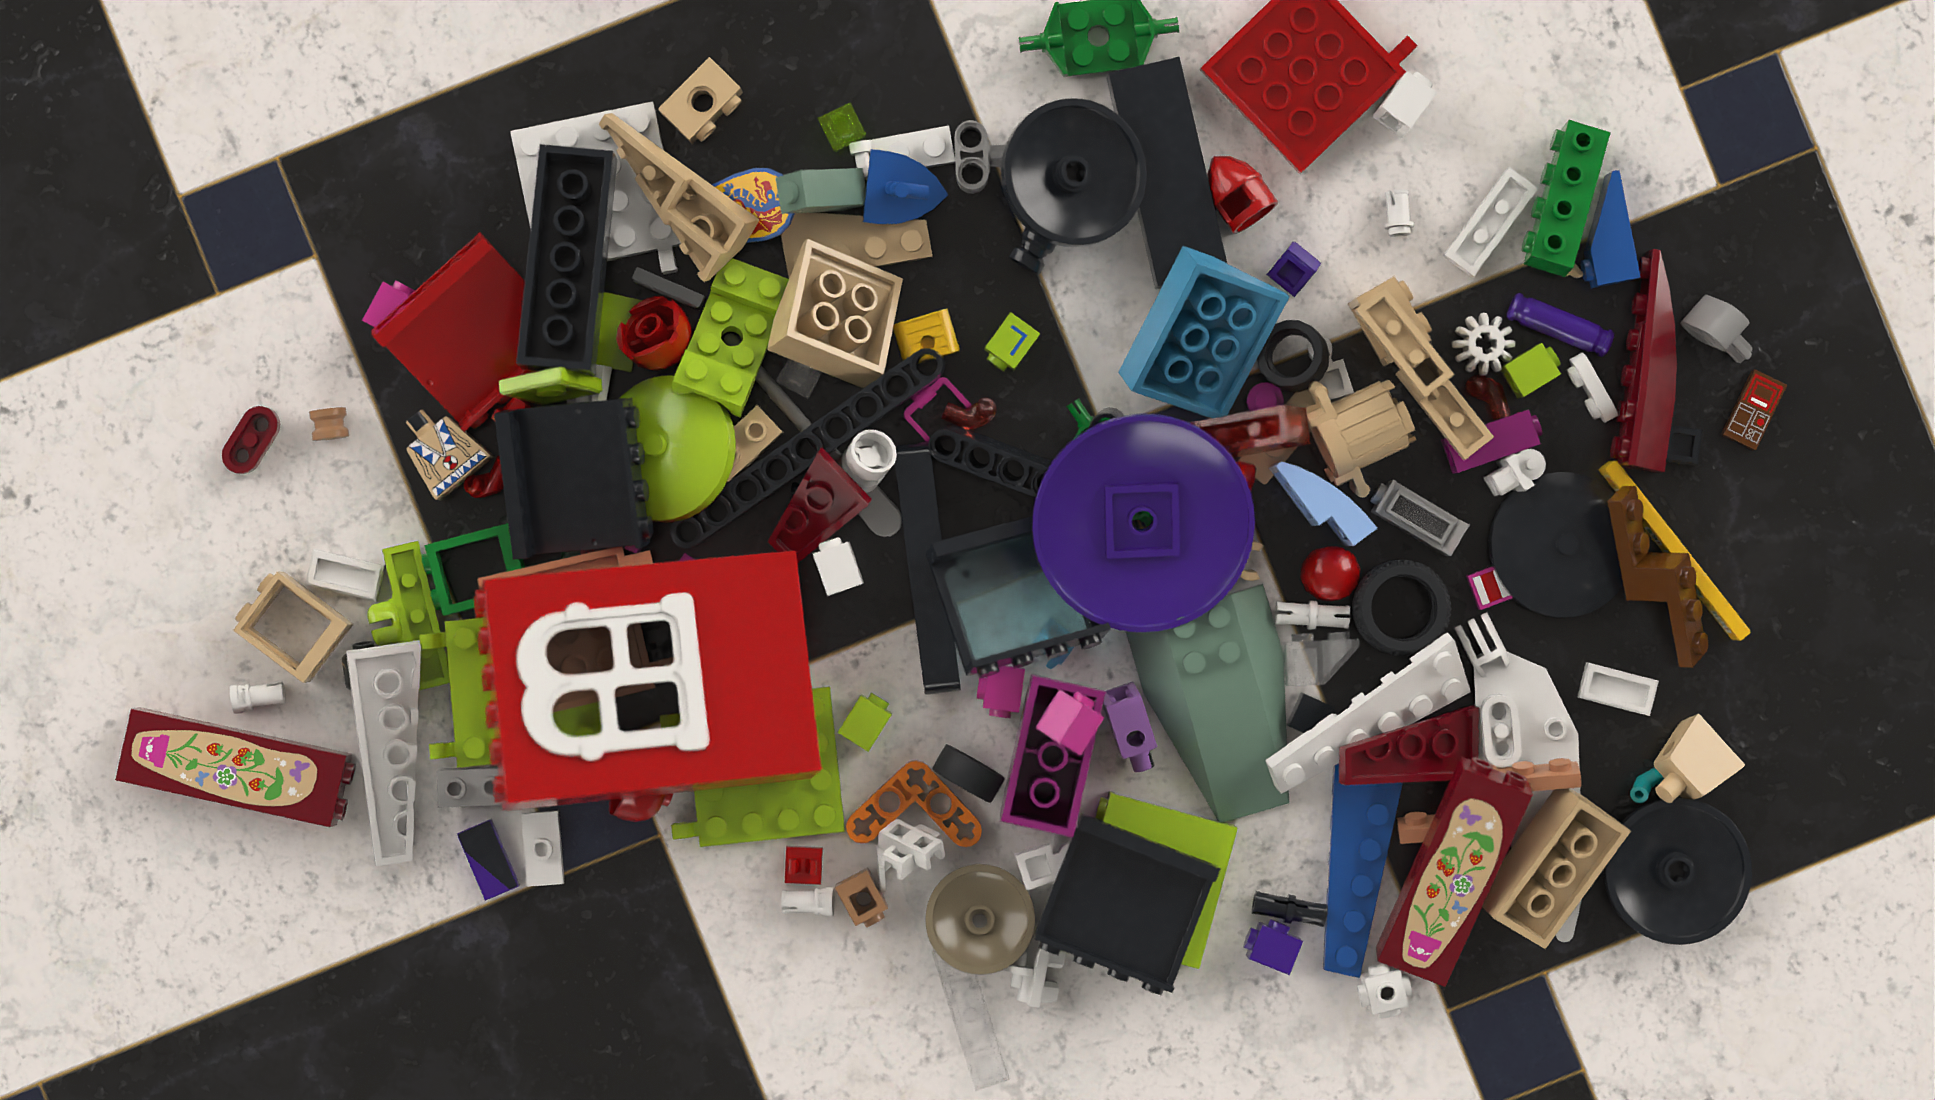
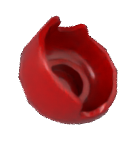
M1330 546L1315 549L1302 563L1301 581L1304 588L1318 600L1336 601L1348 597L1359 584L1360 567L1357 559L1349 550H1345L1344 547Z

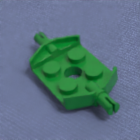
M1087 0L1063 4L1055 2L1044 32L1040 33V35L1018 37L1020 53L1042 49V52L1047 53L1063 77L1123 70L1144 65L1153 39L1157 38L1160 34L1179 33L1178 17L1161 20L1152 19V16L1140 0ZM1096 27L1105 29L1109 36L1108 42L1099 47L1092 45L1088 40V33L1091 29Z

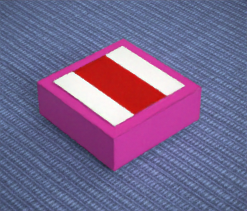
M1492 566L1466 576L1478 610L1512 599L1500 583Z

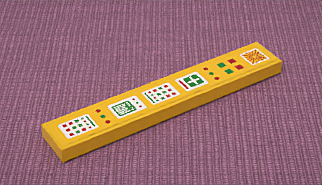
M1609 461L1598 469L1615 492L1622 486H1636L1638 499L1643 504L1642 520L1644 529L1662 552L1689 553L1618 461ZM1689 553L1691 566L1696 571L1695 588L1697 596L1732 640L1741 641L1750 634V629Z

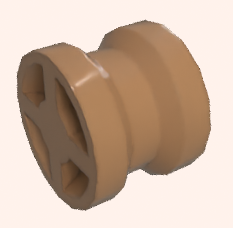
M337 407L309 411L310 419L314 422L315 430L312 432V440L322 441L349 437V430L344 426V418L347 415L346 408Z

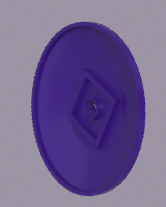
M1136 414L1110 419L1097 424L1074 438L1062 449L1047 469L1040 483L1035 498L1032 528L1034 545L1041 568L1051 586L1069 606L1098 624L1109 622L1110 628L1129 632H1154L1175 628L1202 616L1227 595L1241 576L1248 561L1254 538L1255 517L1253 501L1247 481L1234 458L1221 443L1202 429L1183 420L1156 414ZM1139 511H1147L1153 516L1152 523L1145 529H1138L1132 524L1133 516Z

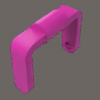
M944 377L939 378L932 386L926 387L913 396L911 399L914 402L904 411L906 421L926 442L929 441L930 437L910 415L918 408L922 409L937 395L935 392L945 384L966 408L971 405L957 388Z

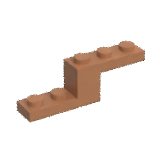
M1566 758L1550 760L1549 764L1534 765L1532 762L1521 761L1512 764V767L1497 768L1495 765H1492L1493 769L1505 774L1507 771H1514L1523 775L1527 782L1530 783L1532 791L1582 787L1581 773L1577 761L1571 762V760ZM1411 812L1406 814L1405 817L1397 818L1400 844L1423 842L1435 815H1427L1424 812Z

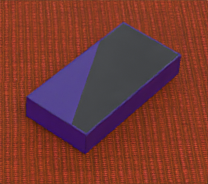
M492 819L457 833L485 901L520 886Z

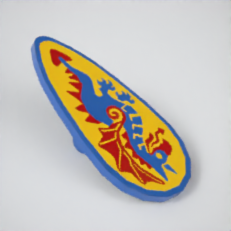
M752 168L712 184V186L760 220L746 243L767 241L781 235L791 225L795 213L781 214L775 178L783 175L770 168Z

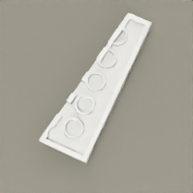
M1448 633L1442 635L1410 658L1412 663L1396 675L1391 671L1380 679L1382 684L1366 696L1361 692L1351 700L1352 704L1339 715L1330 714L1313 729L1306 731L1265 760L1277 790L1282 794L1338 764L1340 746L1411 725L1470 693L1471 691L1455 640Z
M419 640L346 651L376 866L413 860L416 740L421 659Z

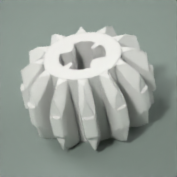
M1487 313L1480 314L1478 323L1472 316L1466 318L1465 321L1468 329L1459 326L1455 330L1457 335L1464 338V340L1452 342L1453 348H1463L1464 351L1455 357L1456 361L1460 362L1468 358L1469 362L1465 368L1468 372L1473 371L1478 363L1480 375H1487L1489 365L1495 372L1502 370L1499 359L1505 362H1509L1512 359V356L1503 349L1515 347V341H1505L1503 337L1512 332L1511 327L1508 326L1499 330L1498 327L1502 321V318L1499 316L1495 317L1489 325ZM1481 335H1484L1485 341L1491 342V348L1485 350L1487 354L1483 353L1482 347H1476V341L1482 339Z

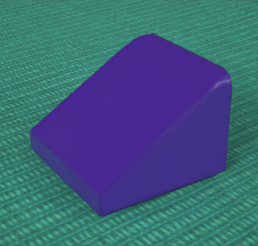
M1293 241L1266 275L1295 297L1318 270L1321 262Z

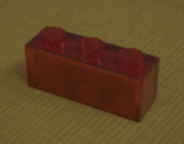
M1281 405L1190 422V424L1202 429L1221 443L1233 458L1310 444L1307 410L1305 407Z

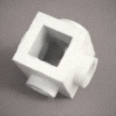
M1383 963L1368 967L1369 972L1361 973L1360 979L1362 984L1357 985L1361 1006H1367V1009L1373 1015L1379 1014V1018L1393 1017L1401 1014L1400 1008L1409 1007L1407 996H1412V990L1407 974L1401 975L1399 969ZM1386 986L1392 987L1393 995L1381 998V990Z

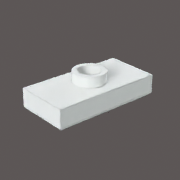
M559 810L522 813L527 887L564 884Z

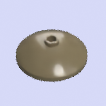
M987 864L968 865L948 874L933 890L926 908V931L935 952L951 967L969 974H992L1015 963L1028 948L1035 928L1034 906L1024 885L1008 871ZM977 914H981L986 918V925L982 928H977L973 925L972 919Z

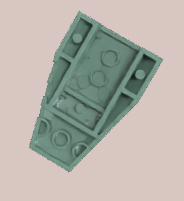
M1260 584L1230 593L1202 616L1175 628L1154 632L1125 631L1143 693L1218 822L1224 823L1288 804L1289 790L1282 794L1277 790L1265 761L1287 745L1284 654L1264 585Z

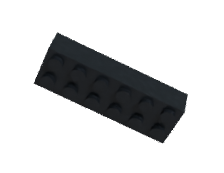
M539 145L516 362L522 370L544 371L562 367L590 376H595L618 162L614 151Z

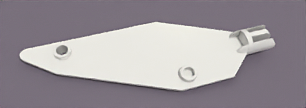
M1487 612L1482 614L1481 617L1495 644V647L1491 649L1488 648L1474 618L1467 621L1482 650V653L1477 656L1462 626L1455 627L1454 629L1474 667L1475 706L1479 707V758L1490 763L1483 752L1480 719L1481 705L1487 697L1493 694H1503L1510 697L1518 707L1522 751L1517 762L1528 761L1538 765L1549 764V761L1553 759L1566 758L1571 760V762L1577 761L1579 766L1578 732L1546 668L1507 652ZM1501 705L1495 706L1492 710V716L1495 719L1504 717L1505 708ZM1506 742L1497 743L1495 746L1496 753L1498 755L1506 754L1508 752V744ZM1580 787L1571 788L1580 794ZM1553 790L1532 791L1533 797L1512 840L1511 847L1520 838ZM1581 901L1555 935L1559 941L1568 942L1573 938Z

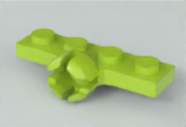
M415 541L382 549L392 590V598L388 601L371 605L367 616L369 624L391 619L392 625L371 631L375 643L383 646L417 640L420 642L421 634L441 633L427 575L422 563L419 542ZM444 647L421 649L418 691L449 684L448 661Z

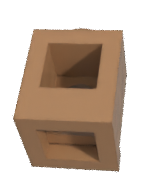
M868 867L835 885V889L855 926L864 923L866 927H869L885 918L883 911L888 909V904L882 893H880V889ZM859 893H868L871 897L870 903L867 905L859 904L857 901Z

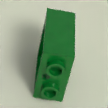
M508 523L424 545L426 553L421 555L422 563L426 574H432L435 589H431V597L436 611L441 610L443 616H449L474 609V599L452 604L439 554L440 551L498 536L507 572L525 568L524 559L513 560Z

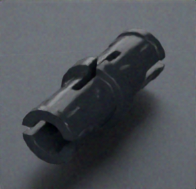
M1255 891L1251 913L1283 919V923L1288 924L1296 921L1324 927L1328 905L1296 899V895L1291 894L1283 897Z

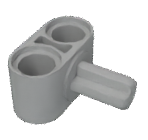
M969 120L961 123L955 131V169L958 186L966 193L973 194L985 188L988 183L990 167H1001L1005 145H989L984 126L977 121ZM974 130L981 136V142L976 147L968 148L962 144L960 140L961 135L965 131ZM975 166L981 170L983 178L977 184H968L962 178L964 169Z
M1705 294L1680 322L1684 329L1697 340L1721 351H1726L1738 363L1748 360L1752 356V346L1741 335L1750 322L1737 308L1727 302Z

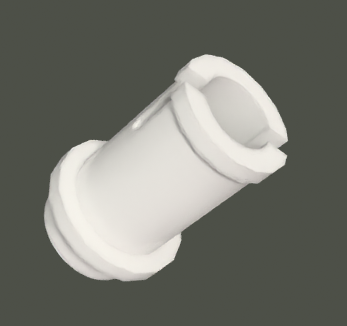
M1394 190V193L1392 191L1385 192L1388 223L1385 224V229L1389 230V236L1391 237L1408 236L1411 234L1410 228L1414 227V223L1410 222L1408 190Z

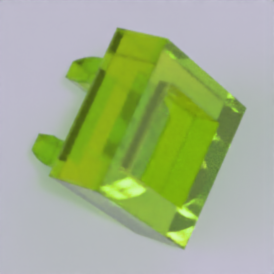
M851 102L818 118L834 152L848 146L850 143L867 137Z

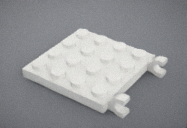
M653 101L510 131L530 229L540 144L614 151L618 162L607 261L658 251L662 273L664 275L678 273L673 247L679 246L681 242L670 225H665L634 179L637 175L627 160L621 159L617 153L618 146L608 131L602 129L599 125L604 114L613 113L663 149Z

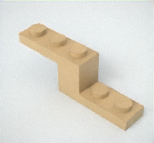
M1386 287L1355 310V313L1399 367L1400 370L1396 373V376L1463 461L1494 438L1449 380L1454 373Z

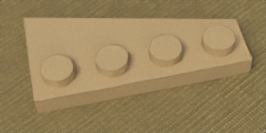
M795 213L791 225L781 234L789 278L806 239L874 267L933 257L926 220L914 219L900 224H874L863 222V216Z

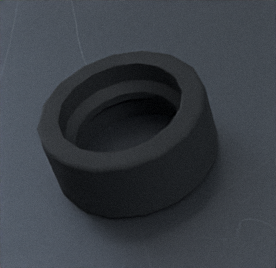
M1285 320L1275 324L1257 358L1260 372L1273 385L1287 392H1301L1307 390L1312 381H1320L1329 366L1330 353L1326 340L1312 326L1300 320ZM1291 335L1306 338L1311 343L1314 351L1310 367L1303 374L1296 377H1286L1280 374L1274 367L1272 360L1277 344L1285 337Z
M948 744L945 745L932 767L933 771L989 803L993 801L1005 780L1004 776Z

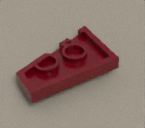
M821 447L770 536L768 543L777 552L796 551L797 563H799L816 549L818 544L823 543L866 508L872 498Z

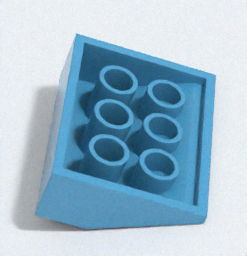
M1183 246L1118 373L1132 392L1224 422L1284 309L1289 295L1213 256Z

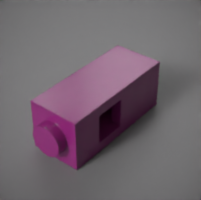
M1525 410L1484 424L1494 438L1464 461L1446 438L1441 439L1452 474L1537 446L1541 444L1539 436H1542L1543 433L1537 416H1531L1529 410Z

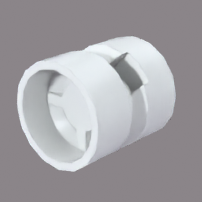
M864 430L856 435L837 463L868 493L878 486L894 465L897 456L896 447L886 434L877 430Z

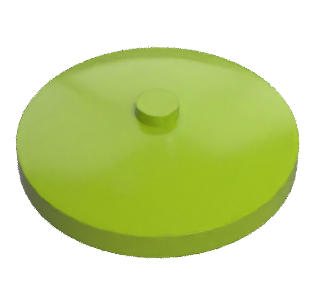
M669 375L644 380L633 386L619 398H632L633 406H636L639 410L640 426L636 428L638 443H642L645 455L644 464L641 465L642 480L645 479L649 487V499L645 502L647 516L652 518V521L665 523L690 518L704 510L716 499L730 476L736 450L735 431L726 407L721 402L693 392L679 395L672 393L674 376Z

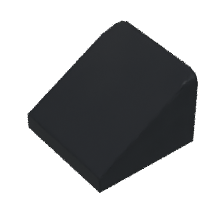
M1301 692L1286 725L1305 733L1332 714L1334 707Z

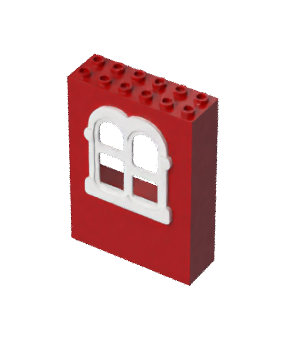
M796 551L483 579L480 590H476V596H474L475 617L482 618L483 627L479 628L480 633L477 634L479 654H486L487 664H483V669L481 670L483 692L490 691L491 701H488L487 706H485L487 729L494 728L495 739H491V743H489V756L491 766L498 765L499 775L495 776V780H493V794L495 803L501 802L502 811L811 779L822 771ZM667 621L671 627L674 653L673 664L663 667L633 668L629 660L627 626L631 623ZM606 626L610 629L614 656L613 670L602 673L562 675L554 671L548 664L545 655L546 645L549 639L557 632L566 629ZM667 681L674 682L677 685L681 716L679 726L634 732H622L619 730L614 691L617 687ZM587 689L596 690L600 702L601 733L585 737H571L561 733L554 725L552 719V708L556 700L567 692Z

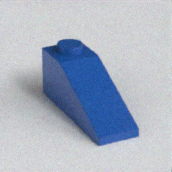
M1620 170L1612 171L1605 175L1584 251L1585 260H1581V271L1584 273L1583 279L1585 282H1590L1591 289L1633 281L1641 277Z

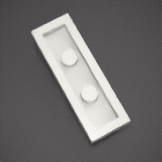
M1508 167L1443 257L1469 276L1474 277L1538 190V187Z

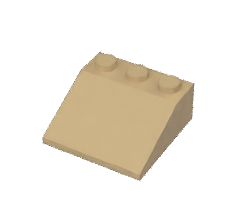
M806 239L775 314L767 350L865 388L884 374L903 278Z

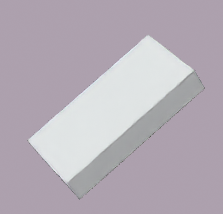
M313 549L305 585L378 601L386 566Z
M1586 662L1577 697L1650 716L1659 681Z

